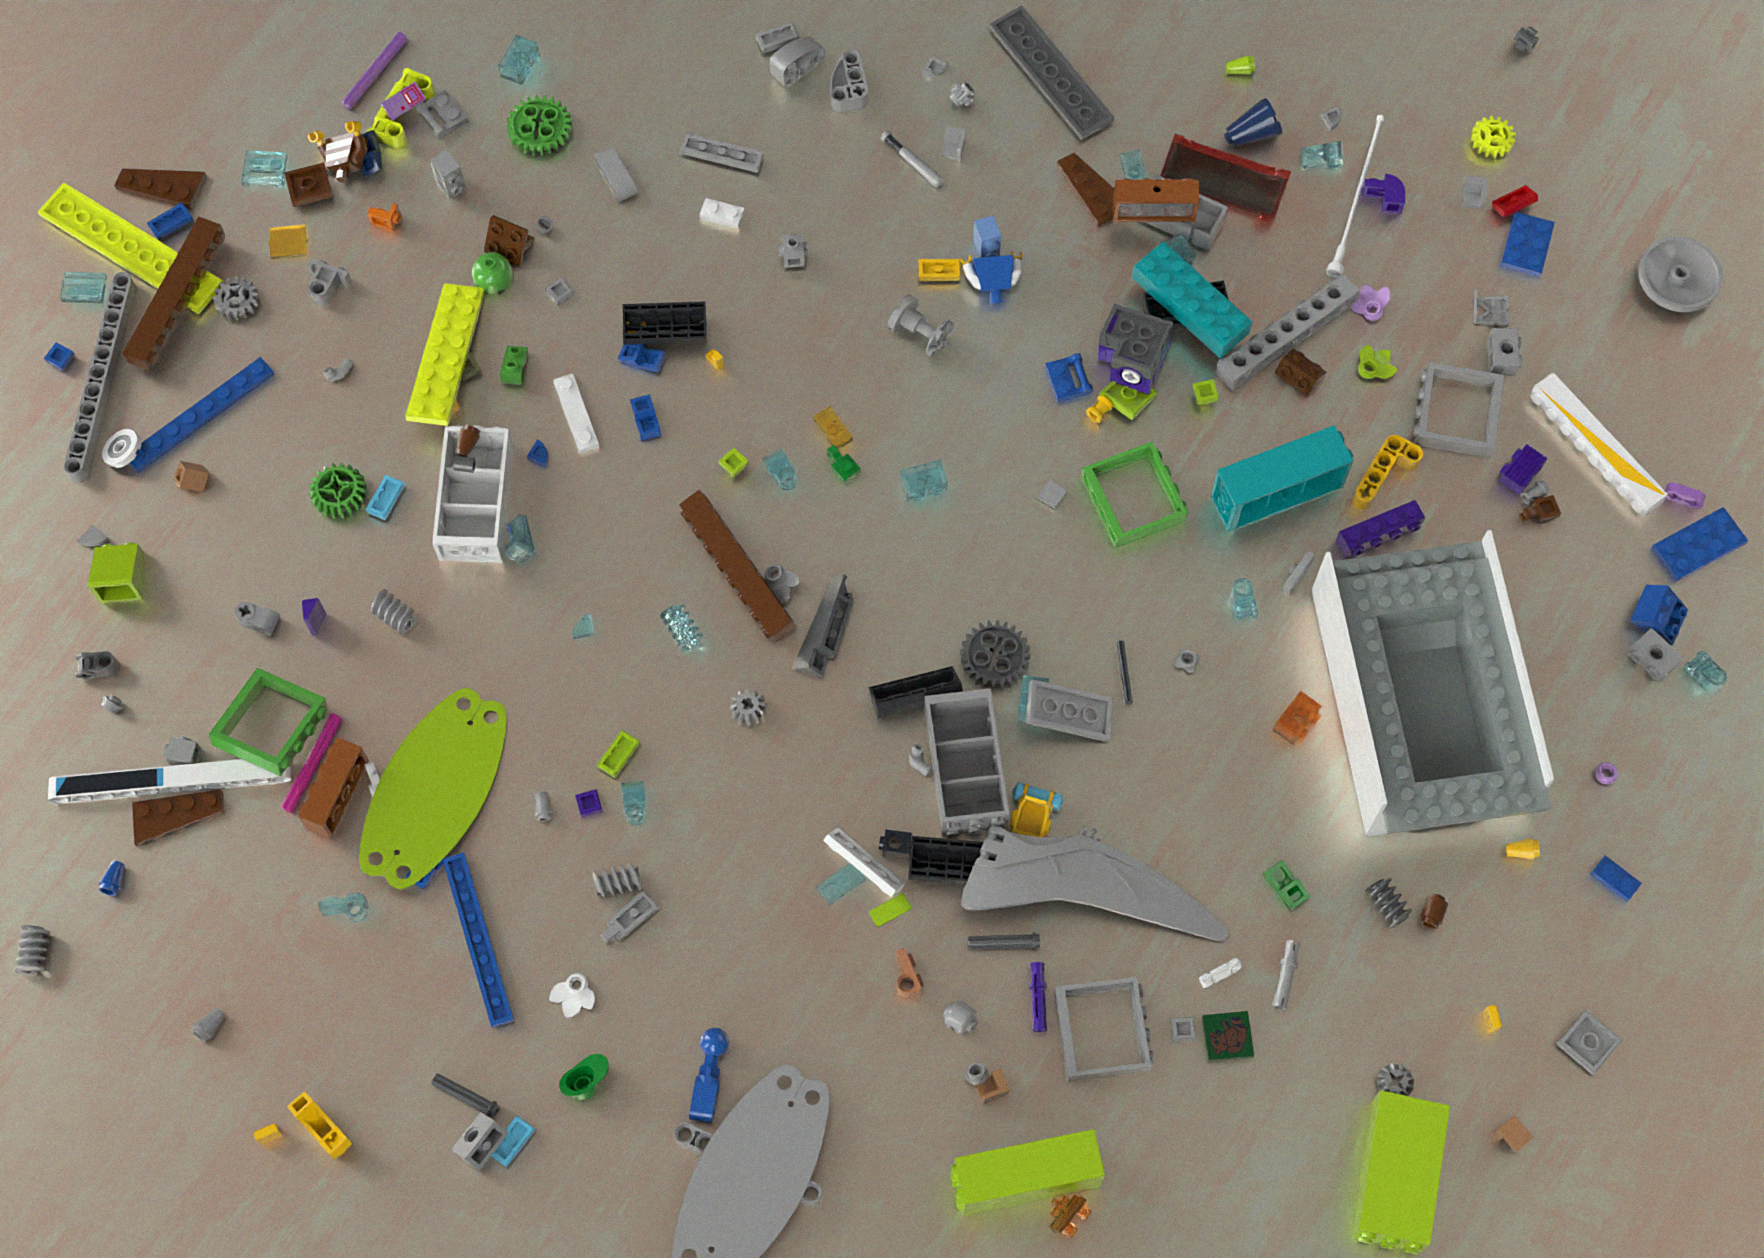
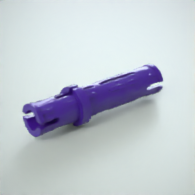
M1032 962L1030 963L1031 983H1029V989L1032 991V1031L1046 1032L1045 989H1047V983L1045 982L1044 974L1045 963Z

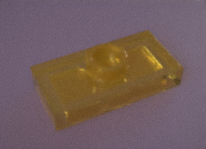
M831 406L813 416V421L831 445L834 444L837 449L853 441L852 435Z

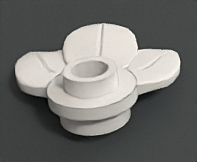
M575 973L570 975L566 982L558 983L553 987L549 1001L562 1003L565 1016L571 1018L577 1015L582 1007L592 1009L595 1003V996L588 988L587 978L582 974ZM575 982L581 983V987L578 989L573 988Z

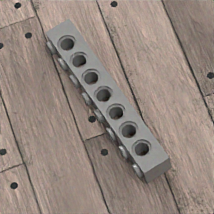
M1344 274L1339 278H1333L1325 288L1316 290L1311 298L1301 301L1294 310L1284 313L1280 320L1270 323L1260 334L1253 335L1249 342L1245 345H1239L1231 355L1222 357L1217 363L1216 375L1231 391L1235 390L1358 301L1360 290Z

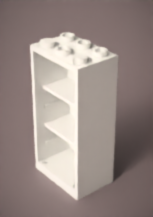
M445 426L432 541L439 561L503 563L514 445L510 431L499 426L494 428L473 426L480 430V438L468 455V457L476 459L474 473L454 471L453 469L454 458L459 456L455 452L457 450L460 429L463 426Z

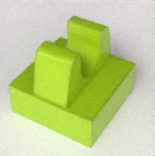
M1213 379L1193 383L1192 388L1197 405L1204 406L1218 401L1219 396Z
M733 448L719 460V465L734 478L749 465V461Z

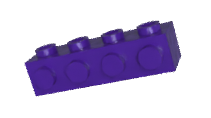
M1413 500L1339 531L1335 542L1345 559L1352 556L1355 557L1366 550L1377 548L1385 542L1397 540L1409 532L1418 531L1422 527L1425 516L1417 501Z

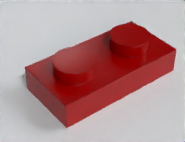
M1524 185L1492 201V208L1505 218L1537 202L1538 194L1527 185Z

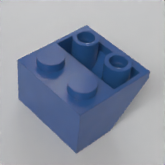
M1646 585L1631 617V622L1641 633L1645 634L1652 628L1669 645H1673L1687 616L1688 609L1668 585Z

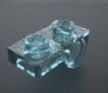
M1341 140L1301 148L1302 166L1304 169L1325 166L1328 169H1339L1343 166L1344 157Z
M519 514L507 524L511 541L505 545L504 551L509 559L523 563L536 552L526 515Z
M350 893L347 897H327L324 901L318 902L319 911L323 916L345 913L355 923L361 922L367 917L368 901L364 894ZM354 906H361L356 914L350 913Z

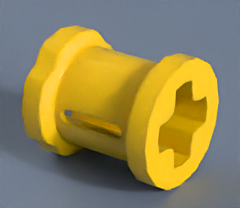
M1100 395L1097 398V402L1092 407H1088L1086 414L1094 422L1100 423L1103 415L1113 409V404L1108 398Z

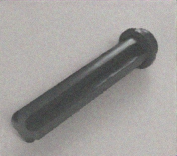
M1035 932L1024 935L968 937V949L1013 948H1033V950H1036V948H1040V934H1035Z
M435 1074L431 1081L434 1087L483 1112L489 1118H494L500 1109L497 1101L491 1102L440 1074Z

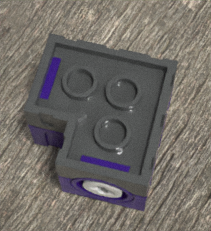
M1114 303L1100 333L1098 359L1111 363L1110 382L1115 381L1116 384L1150 394L1152 384L1155 383L1159 369L1166 358V353L1170 349L1174 322L1165 321L1159 317L1143 314L1140 311L1128 307L1125 308Z

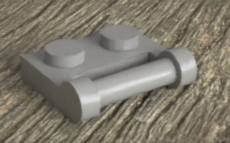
M446 90L427 102H421L416 106V111L419 115L424 116L435 130L434 133L438 138L445 137L469 122L467 116ZM434 109L446 125H440L430 113V110Z

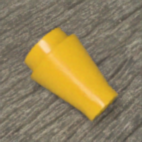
M1528 838L1513 843H1506L1507 857L1512 856L1534 860V858L1540 856L1538 839Z

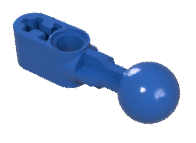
M716 1027L707 1029L700 1039L701 1049L706 1055L704 1064L700 1066L699 1074L695 1079L689 1120L713 1123L720 1086L718 1060L719 1056L723 1055L729 1047L727 1033Z

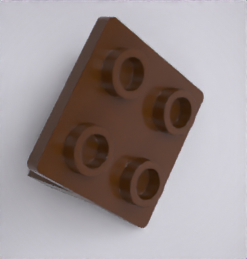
M493 215L489 221L484 252L499 253L505 256L511 264L520 266L524 251L534 244L535 237L528 235V229Z

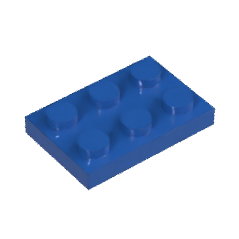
M1515 212L1500 267L1540 277L1555 222Z

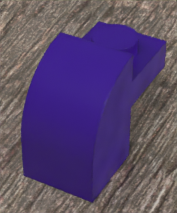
M1385 173L1383 180L1376 178L1364 180L1361 196L1382 198L1381 212L1402 214L1405 205V187L1399 178Z

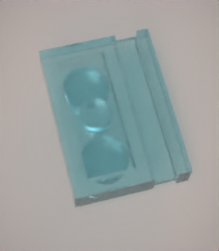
M64 272L65 277L60 293L62 302L103 303L106 288L105 281L107 280L105 273Z

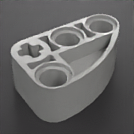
M802 37L793 40L772 55L770 59L771 75L784 87H789L824 57L826 50L812 37Z
M856 50L845 51L838 59L830 78V103L835 112L865 108L868 104V87L861 57Z

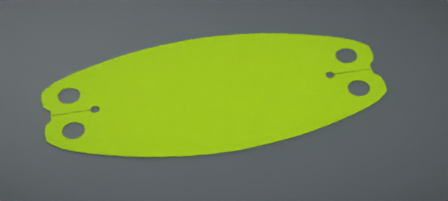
M462 688L441 701L409 733L389 761L372 797L360 843L359 862L362 872L373 877L378 875L384 876L392 887L399 890L405 889L422 879L453 849L479 813L495 778L506 733L507 715L504 705L494 700L484 701L480 699L478 693L474 690ZM465 697L471 702L469 709L460 710L457 707V701L460 698ZM487 711L497 713L498 719L495 723L490 724L484 720V714ZM469 720L473 721L471 726L467 724ZM399 850L400 854L395 855L394 851ZM373 852H379L383 856L382 863L376 866L370 864L368 861L369 855ZM403 865L409 867L411 870L410 876L406 879H400L396 875L398 867Z

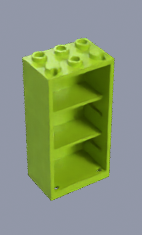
M1381 1090L1374 1097L1351 1236L1357 1238L1358 1242L1364 1244L1377 1242L1381 1243L1383 1248H1404V1252L1418 1254V1252H1422L1430 1246L1450 1105Z
M1094 1129L955 1157L954 1165H951L950 1170L952 1188L957 1187L955 1193L957 1211L962 1210L963 1216L1098 1189L1105 1178Z

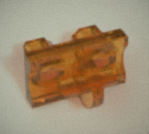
M1076 1194L1071 1199L1064 1195L1060 1201L1053 1198L1051 1204L1055 1208L1050 1214L1055 1219L1049 1225V1228L1053 1232L1061 1233L1067 1238H1072L1078 1228L1070 1221L1074 1216H1077L1081 1221H1085L1092 1213L1085 1204L1087 1200L1082 1195L1079 1197Z

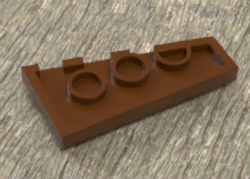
M1076 153L1058 160L1057 167L1096 225L1100 226L1112 220L1114 188Z
M122 168L114 186L120 191L176 206L183 203L186 208L192 209L205 181L206 173L201 171Z
M220 789L132 802L135 846L143 845L144 842L151 839L161 838L169 832L182 830L185 826L195 822L200 823L223 814V791Z

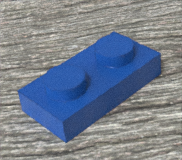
M1606 855L1590 873L1626 902L1629 901L1642 884Z

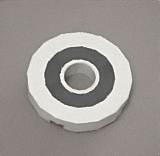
M130 429L116 432L104 445L102 450L104 462L110 467L115 466L116 468L128 465L135 459L137 449L140 450L141 438L135 431Z

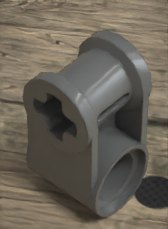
M108 651L83 652L76 655L78 671H76L75 676L78 679L89 680L100 677H112L120 671V663ZM111 661L108 666L104 667L105 663Z

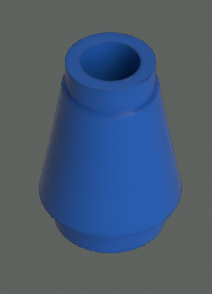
M112 861L100 880L99 891L103 894L115 896L121 890L125 867L122 862Z

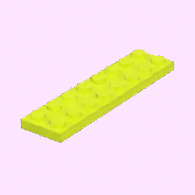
M444 283L406 412L407 421L448 426L484 299L485 291L483 288Z

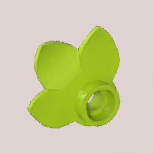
M1366 345L1361 349L1359 353L1361 362L1358 366L1360 376L1365 379H1373L1375 377L1387 379L1396 374L1398 369L1389 364L1391 359L1390 350L1374 352L1370 345ZM1365 368L1371 369V372L1366 371Z

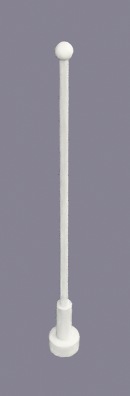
M1383 115L1377 116L1378 122L1342 242L1338 245L1334 261L1328 264L1326 274L1331 278H1339L1344 271L1341 263L1346 250L1345 242L1379 129L1385 119Z

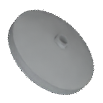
M1682 236L1666 237L1654 242L1645 251L1638 267L1640 284L1649 298L1663 308L1676 312H1693L1706 307L1717 296L1723 281L1722 268L1714 253L1702 243Z

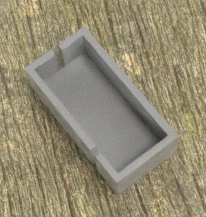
M1155 174L1152 178V180L1164 179L1163 177ZM1199 194V206L1195 222L1146 223L1187 242L1191 239L1192 244L1209 251L1226 220L1229 207ZM1155 213L1159 216H1168L1163 213Z

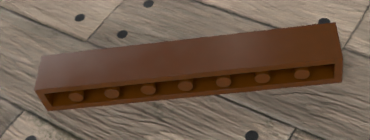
M198 216L123 351V355L128 363L149 371L153 365L157 364L161 350L167 346L172 330L177 328L178 319L186 311L188 301L196 293L200 279H203L206 275V268L214 260L219 245H222L225 240V233L221 224Z
M698 490L680 503L679 506L683 510L680 514L687 523L691 522L693 524V533L698 539L702 538L706 544L703 547L710 556L712 554L717 560L714 563L719 570L727 573V582L733 589L735 587L740 593L737 596L744 605L748 604L752 609L749 613L756 622H761L763 627L760 629L768 639L771 637L777 642L796 628L797 625L706 495Z

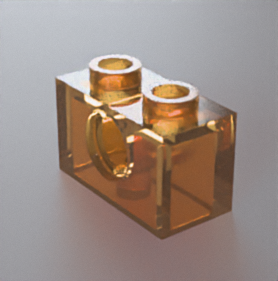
M1300 691L1277 720L1272 731L1292 745H1295L1298 740L1302 742L1309 733L1307 730L1309 725H1315L1322 716L1319 713L1322 705ZM1294 717H1302L1304 722L1299 723L1294 719Z

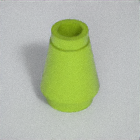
M1246 55L1226 62L1227 74L1251 75V72H1255L1254 57Z

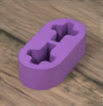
M1668 483L1665 488V492L1668 494L1666 499L1694 509H1700L1704 505L1706 495L1699 490L1678 483Z

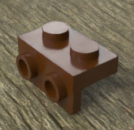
M1292 349L1281 359L1275 370L1276 375L1306 396L1311 393L1314 386L1327 373L1319 364L1312 362L1302 352Z

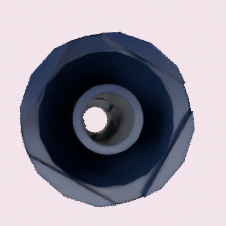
M1261 99L1226 128L1224 137L1228 145L1232 144L1235 147L1283 134L1279 121L1277 122L1275 110L1268 99Z

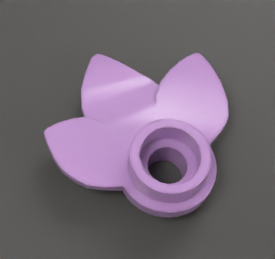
M1363 285L1358 301L1351 306V309L1355 313L1363 314L1368 320H1378L1384 313L1383 308L1390 302L1388 287L1385 286L1376 292L1371 287ZM1371 310H1377L1375 313H1370Z

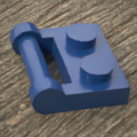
M1080 353L1045 363L1057 402L1085 396L1094 391L1092 384L1088 382ZM1074 365L1081 387H1075L1069 366Z

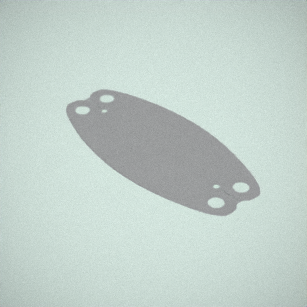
M786 1064L766 1075L737 1103L708 1142L691 1176L678 1216L673 1240L672 1258H682V1253L686 1249L694 1250L697 1258H759L767 1250L797 1208L817 1163L829 1110V1092L825 1083L815 1078L807 1080L801 1076L800 1070ZM783 1075L790 1077L792 1080V1085L787 1090H782L777 1085L778 1078ZM811 1090L817 1091L820 1095V1100L815 1105H810L805 1100L807 1092ZM793 1101L794 1106L789 1107L788 1102ZM709 1247H714L713 1253L708 1251Z

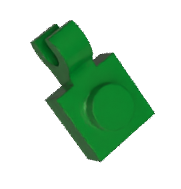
M834 444L827 449V456L834 462L831 465V469L844 484L861 472V468L848 453L842 457Z

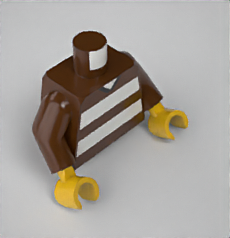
M359 121L346 122L345 127L349 133L328 138L325 140V143L323 142L324 133L322 131L316 130L314 133L308 134L310 142H317V148L324 159L326 167L336 173V180L339 182H348L349 173L359 171L362 168L364 157L368 151V139L364 138L363 134H360L359 131L362 129V124Z

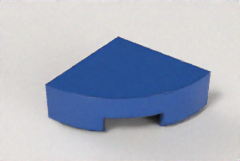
M537 439L529 451L527 459L546 468L549 460L548 452L544 444Z

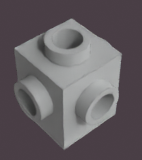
M802 234L782 236V244H778L779 257L783 256L784 268L805 266L804 255L808 254L807 242H803Z

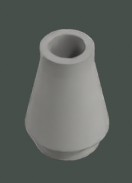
M214 1008L209 1014L196 1022L191 1031L202 1042H206L208 1039L211 1040L226 1016L221 1010Z

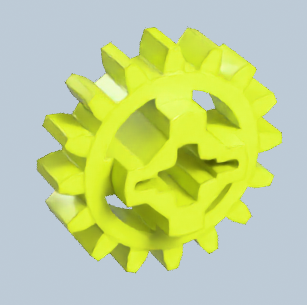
M1490 116L1489 120L1483 117L1481 122H1476L1471 132L1470 140L1474 142L1473 148L1479 147V154L1483 151L1486 152L1485 157L1492 154L1493 158H1496L1498 153L1503 157L1505 152H1510L1515 143L1516 133L1512 132L1513 126H1507L1508 120L1501 122V117H1498L1497 120H1494L1493 116Z

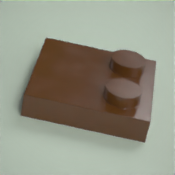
M324 162L284 172L293 207L333 197Z

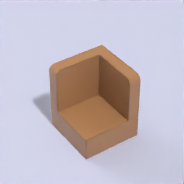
M179 461L173 480L179 488L203 492L209 472L203 465Z
M1001 1068L992 1071V1075L984 1083L975 1085L983 1105L1008 1095L1010 1091Z
M1515 1115L1493 1133L1498 1141L1504 1138L1515 1152L1534 1138Z

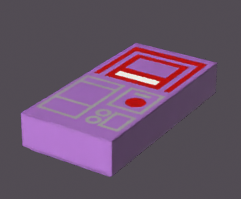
M413 82L382 102L381 105L393 121L426 100L417 84Z

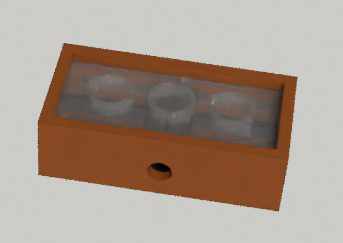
M1122 178L1115 180L1113 222L1196 221L1199 206V180L1184 178L1182 180H1172L1170 178L1151 180L1149 178L1130 180Z

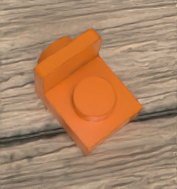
M393 203L390 212L382 208L370 207L367 213L371 225L392 231L396 224L400 223L402 217L398 204Z

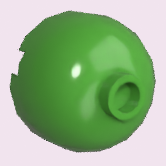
M489 252L482 254L476 259L472 267L474 284L477 287L483 288L485 294H499L498 291L507 290L513 282L514 274L511 264L505 256L499 253Z

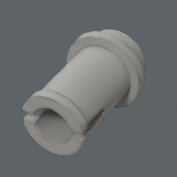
M1537 481L1535 486L1521 493V497H1523L1524 503L1529 505L1535 499L1541 496L1545 497L1550 489L1545 481Z
M539 792L534 794L533 797L537 811L535 817L538 818L539 822L549 821L553 812L549 808L548 793Z

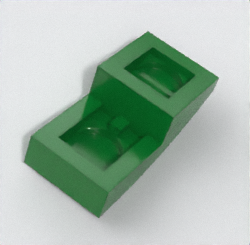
M1283 860L1263 872L1275 891L1291 909H1294L1310 898L1298 878L1295 879Z

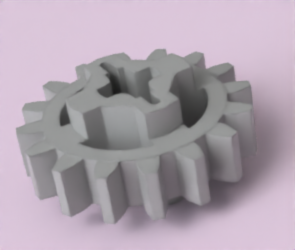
M234 276L233 281L226 278V284L219 283L221 288L214 290L216 295L213 296L216 309L219 310L222 316L226 314L228 319L235 316L236 320H239L240 315L247 318V312L254 313L252 307H258L257 300H260L256 286L253 285L251 280L246 281L245 277L238 280L237 276Z

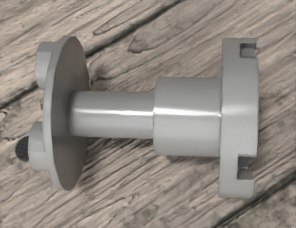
M911 294L906 295L900 301L903 305L899 309L895 308L888 320V329L895 334L902 331L904 327L914 334L920 332L930 339L926 348V354L933 357L938 349L943 350L947 345L948 340L946 337L954 329L955 323L947 319L938 328L933 327L925 321L926 316L916 310L918 299Z

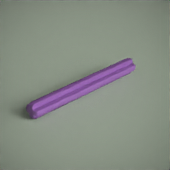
M398 32L342 100L344 107L352 109L407 41L405 34Z

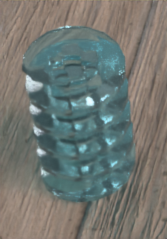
M676 605L664 610L660 617L663 619V623L668 626L667 629L672 633V637L676 640L678 647H681L680 651L686 653L699 645V640L703 637V634H695L699 628L698 626L691 627L694 619L686 620L690 616L689 612L682 613L686 606Z

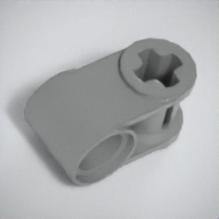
M242 602L235 608V615L242 626L256 630L264 635H272L280 617V614L272 609L260 607L249 602Z

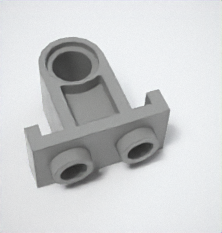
M310 259L307 265L311 276H313L308 285V292L313 303L317 306L329 304L341 282H343L346 288H349L352 283L349 272L343 267L338 266L336 268L325 261Z

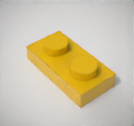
M918 259L919 281H960L959 259Z

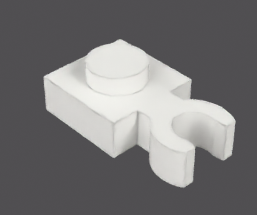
M372 761L364 765L372 783L368 787L373 797L380 777Z

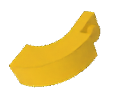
M305 1091L287 1106L334 1160L352 1145L351 1141Z

